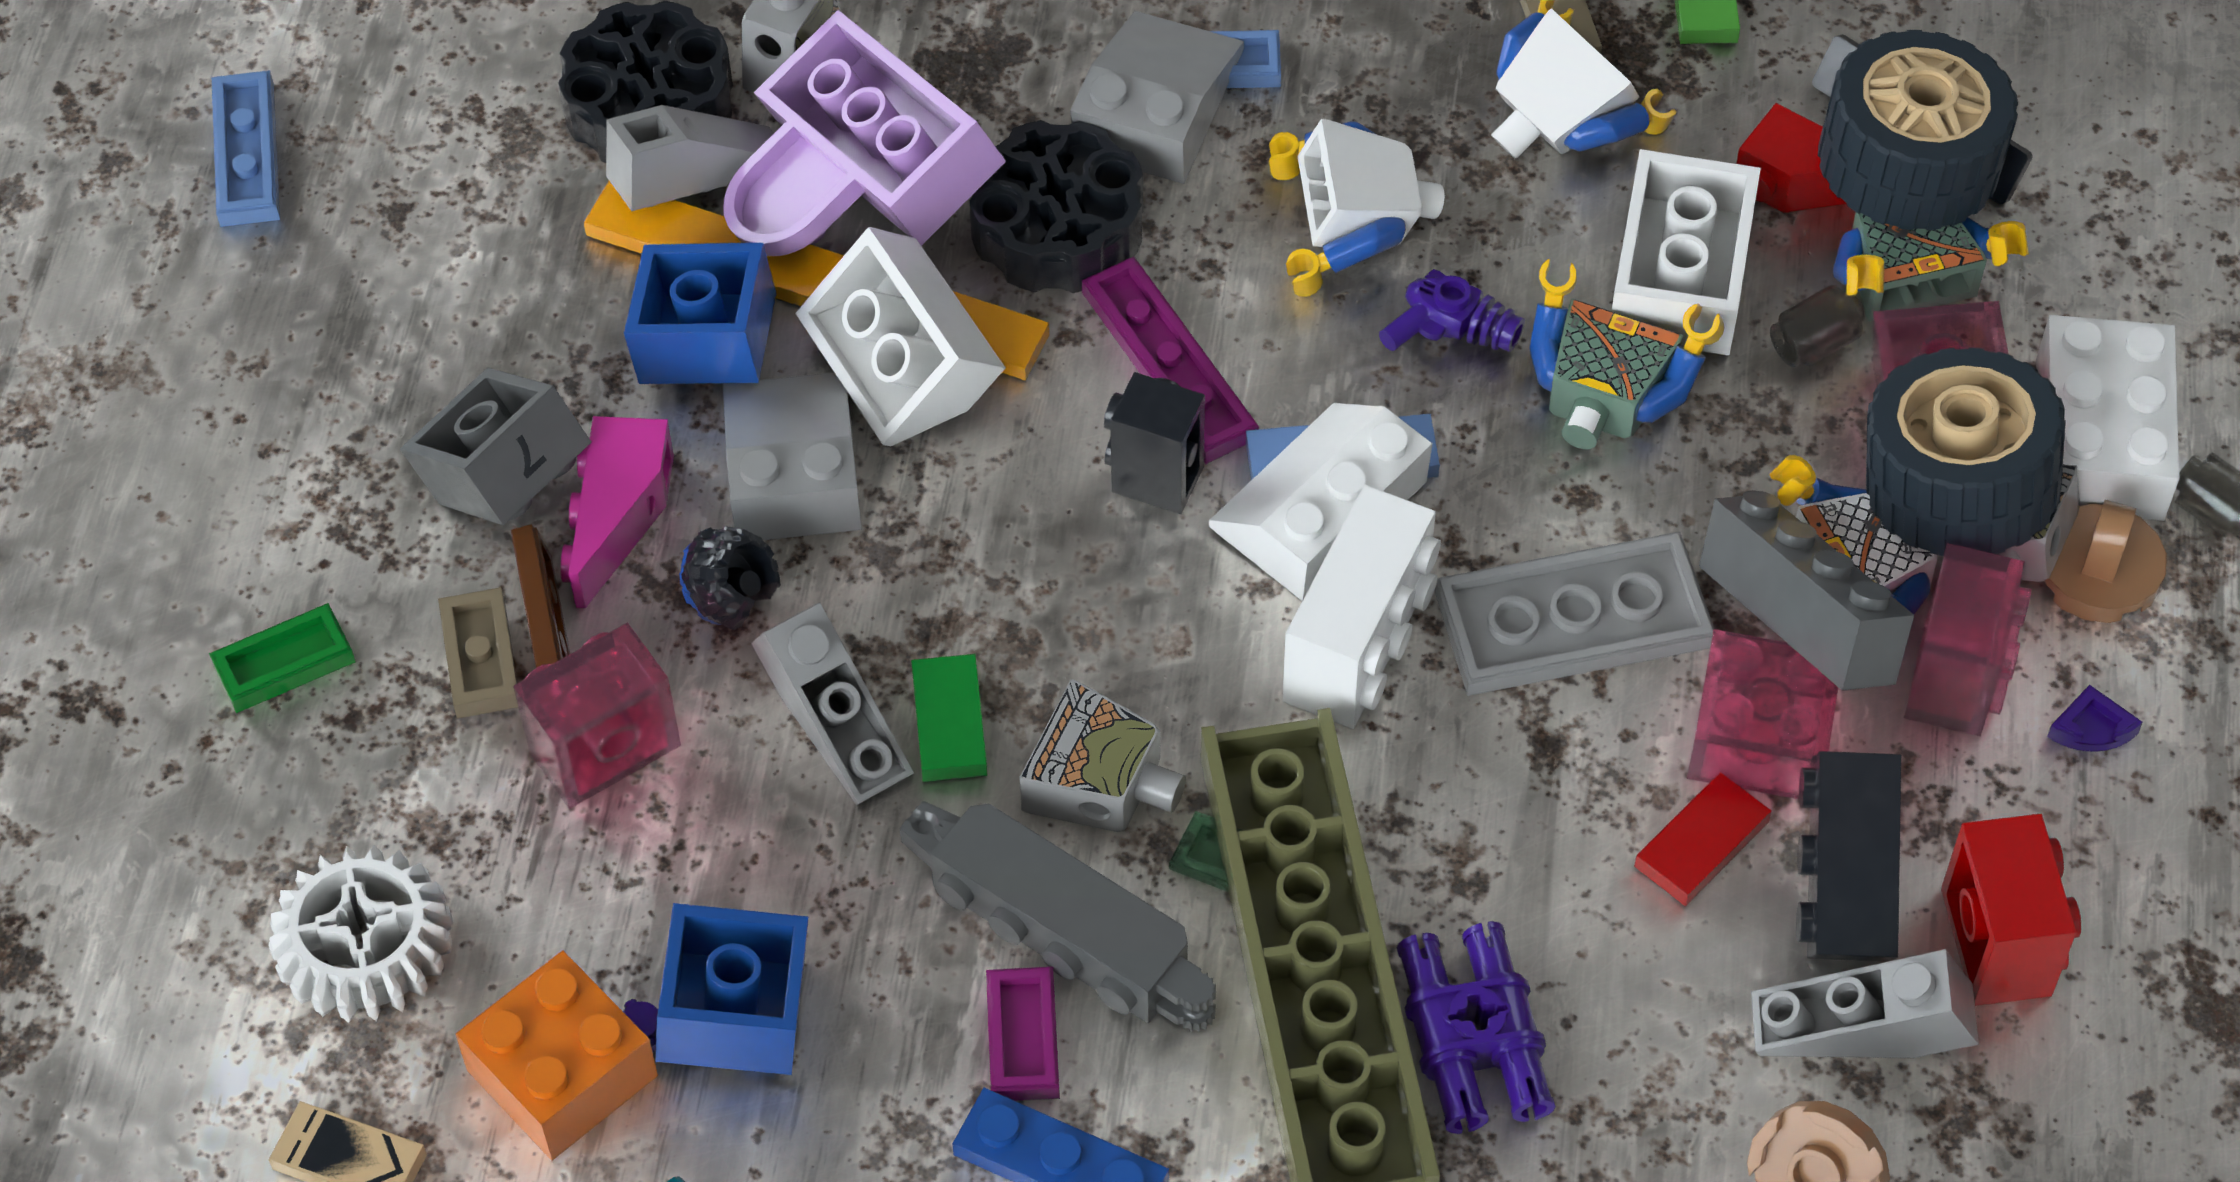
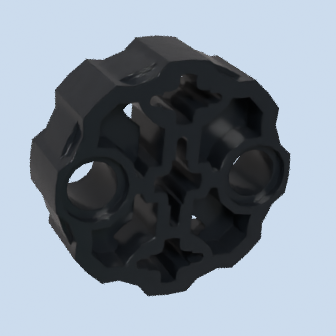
M665 0L654 5H636L630 2H623L600 10L596 19L584 29L573 31L560 51L562 77L558 85L567 128L575 141L586 143L597 151L602 162L606 163L607 119L660 105L730 119L732 117L730 90L733 87L726 41L717 27L705 25L694 16L690 7Z
M1038 120L1013 128L1009 137L995 146L1006 162L969 200L971 238L980 259L993 263L1004 273L1007 283L1031 292H1037L1045 288H1055L1077 293L1082 291V280L1133 256L1135 257L1142 243L1143 172L1133 152L1123 150L1113 143L1108 136L1107 130L1082 121L1069 125H1057Z

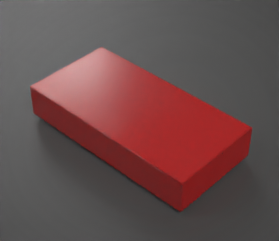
M1720 772L1636 855L1634 867L1686 906L1769 823L1772 810Z

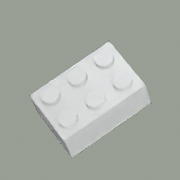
M1640 149L1615 285L1612 312L1682 334L1681 345L1684 346L1689 336L1683 327L1684 314L1692 305L1700 304L1702 310L1694 324L1695 332L1705 333L1709 331L1718 313L1722 317L1725 327L1721 338L1713 344L1705 345L1702 351L1730 355L1761 168Z
M2049 315L2036 358V369H2038V373L2041 376L2048 378L2054 385L2056 394L2062 399L2065 408L2064 420H2066L2063 464L2077 465L2079 506L2092 503L2103 504L2106 499L2136 508L2135 515L2142 519L2164 521L2179 481L2175 325Z
M1363 485L1286 631L1283 702L1317 715V710L1330 708L1333 721L1351 729L1355 728L1364 708L1370 710L1376 708L1387 681V674L1383 673L1390 657L1400 660L1404 654L1413 625L1408 622L1415 608L1422 611L1427 608L1437 584V575L1430 573L1441 546V540L1433 537L1436 511L1371 486Z

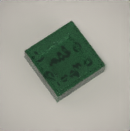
M1195 811L1169 862V869L1229 892L1225 866L1223 867L1217 839L1215 819Z

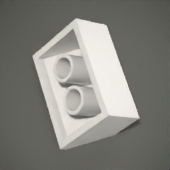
M868 227L795 313L881 443L885 446L898 444L967 412L1005 370V366L914 237Z
M1333 403L1209 520V527L1303 601L1363 485L1365 484L1409 500L1427 482L1433 443L1384 406Z

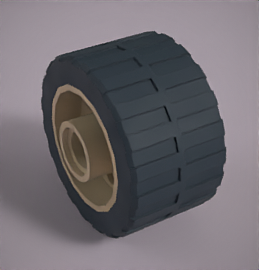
M1922 30L1892 31L1880 34V37L1868 39L1859 44L1854 52L1848 53L1842 61L1840 70H1837L1818 145V156L1821 159L1819 167L1823 177L1830 184L1829 188L1838 198H1842L1849 208L1858 214L1862 213L1870 217L1872 221L1883 225L1897 226L1898 229L1936 230L1947 225H1957L1966 221V218L1970 215L1977 214L1985 207L1986 201L1992 198L1996 190L2018 117L2016 112L2018 106L2017 94L2012 89L2011 79L2004 70L1999 68L1997 61L1987 53H1983L1975 48V45L1963 39L1961 41L1949 37L1948 34L1940 32L1931 33L1922 32Z
M1969 347V349L1947 348L1940 349L1939 352L1931 354L1924 353L1912 358L1910 362L1903 366L1899 365L1888 373V378L1880 382L1873 392V401L1869 403L1867 412L1866 492L1870 495L1869 505L1874 515L1881 519L1882 526L1891 534H1896L1903 539L1904 543L1916 549L1919 547L1930 551V554L1944 557L1951 555L1960 556V558H1976V556L1987 554L1992 556L2003 553L2011 547L2021 546L2031 540V536L2036 532L2042 531L2050 522V516L2053 512H2056L2060 501L2066 420H2064L2065 408L2062 399L2056 394V388L2048 378L2038 373V369L2027 362L2018 361L2012 355L1999 351L1995 353L1985 351L1984 348Z

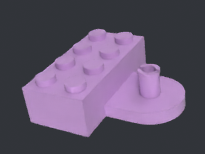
M837 10L754 92L781 127L733 176L724 198V217L728 227L741 243H764L767 256H782L803 249L809 244L814 245L820 241L826 230L862 196L906 235L916 238L922 246L1006 160L976 120L842 12Z

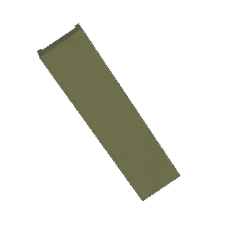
M1331 709L1317 710V718L1217 734L1214 726L1201 727L1200 760L1290 1182H1439L1440 1173Z

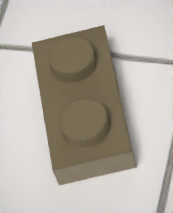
M502 588L438 598L453 706L457 719L521 707Z

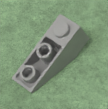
M664 105L607 119L606 177L631 211L653 207L660 203L729 185L738 169L774 132L769 126Z
M820 602L763 632L751 643L781 699L856 805L914 774Z
M1946 949L1751 991L1755 1051L1759 1056L1916 1058L1979 1045L1973 984Z

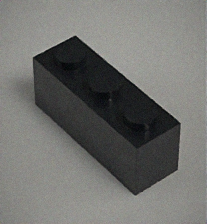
M1819 751L1811 758V768H1801L1799 777L1800 808H1810L1809 835L1800 834L1798 841V874L1809 875L1808 902H1798L1797 942H1807V958L1891 961L1898 958L1901 754Z

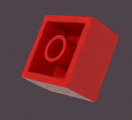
M2042 813L1961 824L1941 892L1963 972L1973 984L1975 1006L2052 997L2062 970L2068 968L2069 951L2074 938L2080 937L2081 915L2077 901L2074 897H2066L2061 881L2064 873L2062 848L2057 838H2049Z

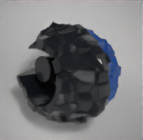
M728 526L722 529L707 528L698 532V536L683 550L684 556L679 575L684 598L687 604H691L698 611L700 618L709 621L711 624L723 625L724 628L732 630L742 627L744 621L749 617L750 610L754 606L755 601L771 600L774 592L781 586L778 572L779 567L777 560L772 558L774 553L771 547L761 537L745 529H734Z

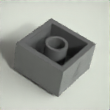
M487 368L405 443L400 450L440 505L504 526L508 521L524 514L531 506L532 498L552 479L567 473L574 466L576 457L591 443V440L553 385Z

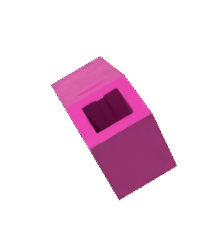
M593 416L589 438L591 443L577 456L578 477L583 478L581 492H572L569 503V526L571 530H575L573 545L563 546L560 564L561 580L563 583H571L576 608H586L667 506L674 457L668 419Z

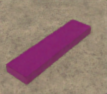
M1133 256L1082 280V294L1140 374L1152 378H1166L1176 382L1183 388L1205 394V465L1245 446L1246 431L1259 430L1258 424L1137 259Z

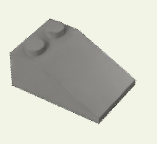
M1134 11L1092 63L1070 110L1071 124L1082 121L1107 130L1108 136L1113 143L1123 150L1133 152L1141 166L1142 172L1185 184L1229 84L1231 69L1233 65H1237L1244 50V41Z
M835 372L759 380V383L723 384L726 457L734 528L745 529L761 537L763 540L862 530L848 393Z

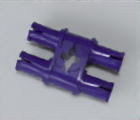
M1489 921L1487 923L1490 936L1486 938L1482 923L1469 927L1462 934L1463 944L1467 948L1475 982L1458 985L1449 984L1439 949V939L1435 934L1422 933L1424 948L1419 949L1416 934L1403 939L1396 947L1411 993L1406 1000L1404 1009L1407 1019L1414 1023L1422 1052V1057L1419 1061L1420 1068L1428 1079L1435 1081L1445 1117L1446 1131L1454 1134H1462L1461 1119H1466L1469 1132L1483 1127L1489 1120L1487 1110L1484 1109L1474 1071L1494 1067L1501 1069L1512 1106V1116L1516 1121H1529L1527 1108L1532 1106L1535 1120L1548 1116L1556 1108L1540 1060L1545 1052L1546 1041L1544 1034L1537 1031L1528 1001V995L1531 992L1528 980L1514 971L1505 940V930L1499 922Z

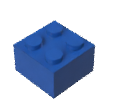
M764 243L644 245L624 330L625 340L639 384L759 383L776 299V290Z
M673 903L657 1014L655 1062L792 1075L809 917Z

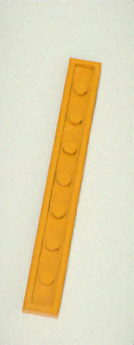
M610 181L606 184L583 222L586 236L641 254L644 245L741 243L728 227L724 216L677 200L631 211ZM809 244L803 249L787 255L767 256L776 290V298L802 306L844 255ZM953 291L1005 366V370L1002 373L1026 381L1050 335L1049 322Z

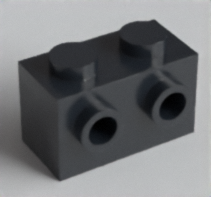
M1136 372L1133 373L1123 394L1117 392L1113 394L1104 417V428L1110 430L1111 434L1104 462L1106 465L1111 466L1113 493L1182 514L1204 468L1205 394L1183 388L1176 382L1166 378H1152Z

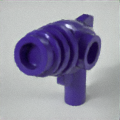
M1433 269L1424 278H1418L1406 287L1405 298L1411 308L1379 332V338L1387 349L1395 351L1418 332L1427 339L1434 341L1442 337L1461 340L1467 334V343L1475 345L1479 341L1481 346H1488L1491 343L1493 350L1501 348L1511 352L1521 337L1525 318L1515 315V311L1512 308L1505 311L1503 304L1499 301L1495 303V298L1489 294L1484 297L1482 290L1469 285L1465 279L1458 276H1446L1442 272Z

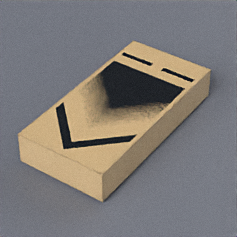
M299 1101L268 1160L273 1170L305 1182H414L427 1153L423 1144Z

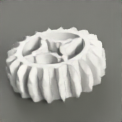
M375 845L372 846L365 858L357 859L355 852L346 846L342 856L343 861L331 864V861L320 855L318 862L319 872L314 876L297 870L295 881L299 890H280L279 903L282 911L271 913L270 926L274 935L270 937L269 949L273 959L277 960L275 968L280 980L286 986L290 985L294 998L300 1001L301 1004L312 1001L315 1011L319 1012L322 1017L337 1006L340 1017L348 1023L358 1008H365L368 1016L377 1021L381 1011L379 1006L391 1002L394 1008L403 1012L406 1004L403 996L405 993L411 991L425 997L426 990L428 989L425 976H442L444 964L441 955L451 953L452 939L449 930L452 929L453 919L449 907L444 904L446 898L442 887L437 884V881L431 882L428 870L421 863L410 867L407 857L403 856L400 850L385 861L382 851ZM370 899L384 900L389 902H375ZM361 918L364 919L367 931L362 933V949L359 948L355 937L361 933L359 922ZM347 964L353 968H340L332 965Z

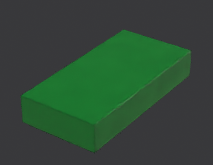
M329 603L209 653L213 666L236 713L356 662L353 651Z
M967 654L911 660L923 782L988 776L976 655Z

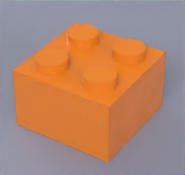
M564 950L455 1033L467 1071L551 1161L658 1077L650 1039Z

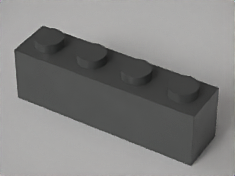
M1752 490L1743 493V496L1715 498L1699 567L1842 691L1896 685L1914 614L1894 599L1889 589L1875 583L1854 566V562L1850 557L1836 551L1819 537L1815 528L1801 522L1785 509L1776 496L1767 492Z

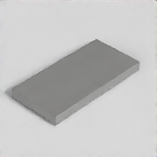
M1681 532L1437 578L1434 590L1467 696L1715 648L1717 638Z

